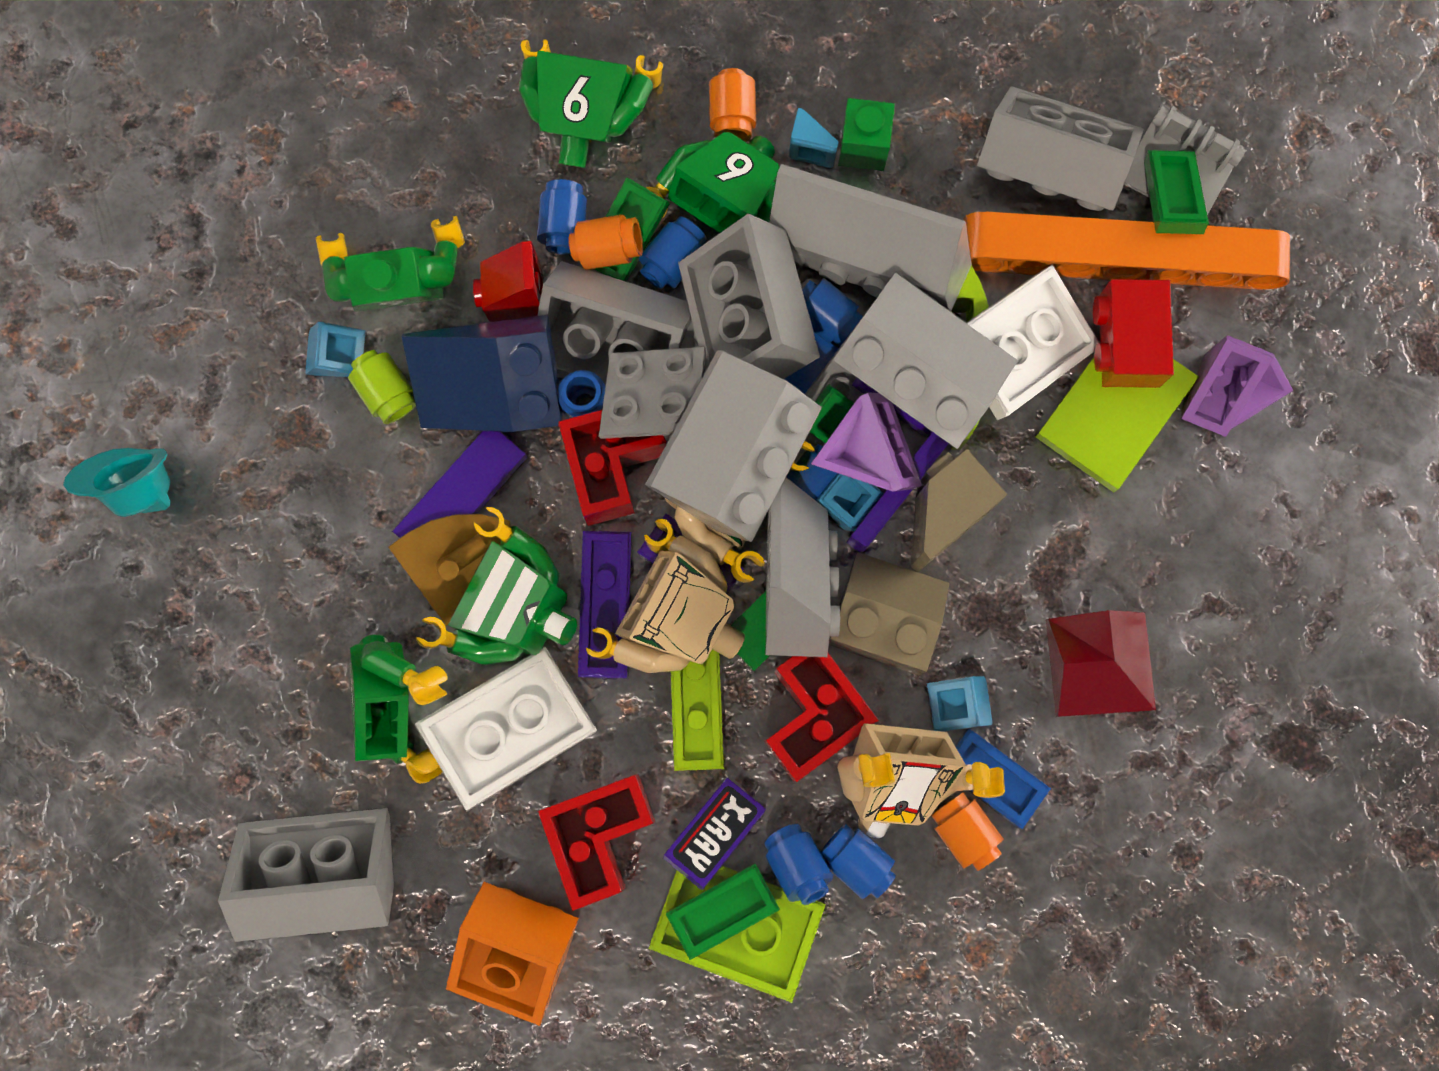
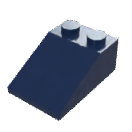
M548 315L402 334V342L421 428L517 432L559 426L558 421H562L563 411L557 395L560 384Z

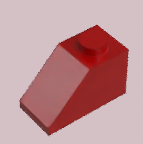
M532 241L520 242L480 262L481 279L473 280L474 302L476 308L483 309L489 322L538 316L544 274Z

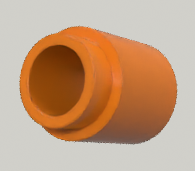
M728 68L721 70L717 76L709 81L710 128L714 131L715 138L723 132H731L746 142L752 137V130L756 127L755 80L751 76L746 75L741 69Z
M621 214L578 221L575 225V232L569 234V249L575 262L580 261L585 270L631 263L633 257H640L643 254V238L638 220L635 217L626 219Z
M964 792L931 814V817L938 825L934 828L963 869L973 864L976 870L979 871L1002 854L997 845L1004 838L974 799L970 802Z

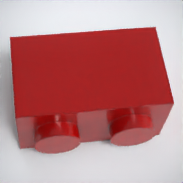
M1111 279L1100 295L1095 297L1093 303V322L1095 325H1100L1101 343L1098 342L1095 347L1094 366L1096 372H1102V387L1160 388L1174 375L1170 280Z

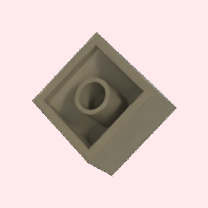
M968 449L956 458L948 452L926 471L927 474L920 480L924 488L915 499L911 567L915 572L922 570L1008 495Z
M857 552L839 604V637H830L829 645L918 676L926 673L942 626L949 583Z

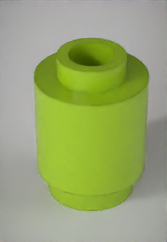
M370 350L352 362L351 367L353 370L348 375V380L373 417H380L384 424H390L401 419L416 407L415 400L412 397L413 389L388 352L378 354L376 350Z

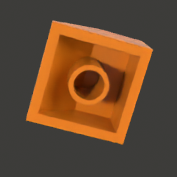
M483 882L460 927L446 990L540 1026L570 949L579 918L567 914L557 907L547 906L520 896L510 889L500 888Z

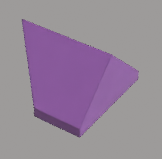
M1227 335L1204 355L1197 373L1199 377L1191 388L1181 414V419L1226 437L1231 429L1286 396L1293 389L1273 353Z
M866 393L859 396L811 463L812 465L892 492L910 490L922 486L894 406L891 401L880 393Z

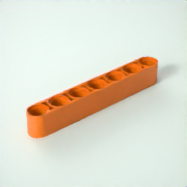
M974 212L963 218L966 221L972 267L977 272L1036 275L1043 269L1053 265L1059 277L1170 280V284L1258 290L1277 289L1288 285L1290 282V235L1280 230L1207 226L1204 234L1156 233L1154 222L1003 212Z

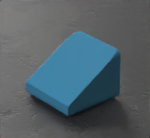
M798 108L790 140V159L828 168L834 167L839 141L805 110Z
M317 322L309 330L305 373L314 376L348 377L353 370L351 367L352 362L364 354L366 330Z
M837 473L816 501L828 510L829 516L843 530L855 531L884 493L875 485Z
M984 676L927 683L934 731L941 732L992 725L987 681Z

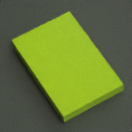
M1093 357L1035 437L1114 493L1121 487L1199 376L1173 359L1174 375L1160 388L1102 387V372H1096Z
M722 865L706 887L701 890L677 870L648 949L792 1003L826 904L818 900L808 905H803L800 900L791 902L786 897L781 886L765 881L780 910L689 960L666 916V912L739 871Z

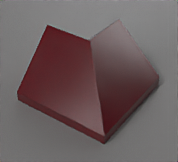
M1106 610L1046 619L1056 717L1156 710L1145 612Z

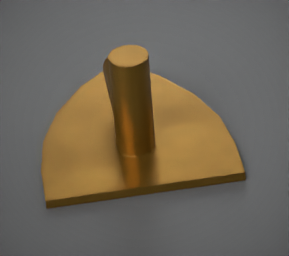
M455 514L431 520L408 532L388 546L446 626L449 624L491 542L493 541L499 545L501 543V539L496 536L485 537L479 534L475 529L474 522L483 530L491 532L498 527L499 519L497 517L484 514ZM504 519V524L510 527V520Z

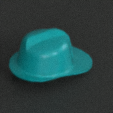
M121 448L105 451L75 466L65 477L63 485L68 493L78 496L96 497L119 517H128L140 512L163 511L170 506L167 492L171 484L163 464L168 453L164 448L150 450Z

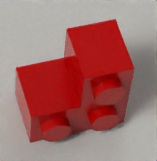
M602 410L558 421L581 511L588 526L635 514L623 468L660 458L667 445L663 435L600 439L599 431Z
M829 653L827 657L792 656L777 667L774 673L802 709L803 713L764 742L793 782H798L858 737L864 723L875 724L879 720Z
M639 774L538 811L572 911L619 894L626 888L609 840L656 822Z

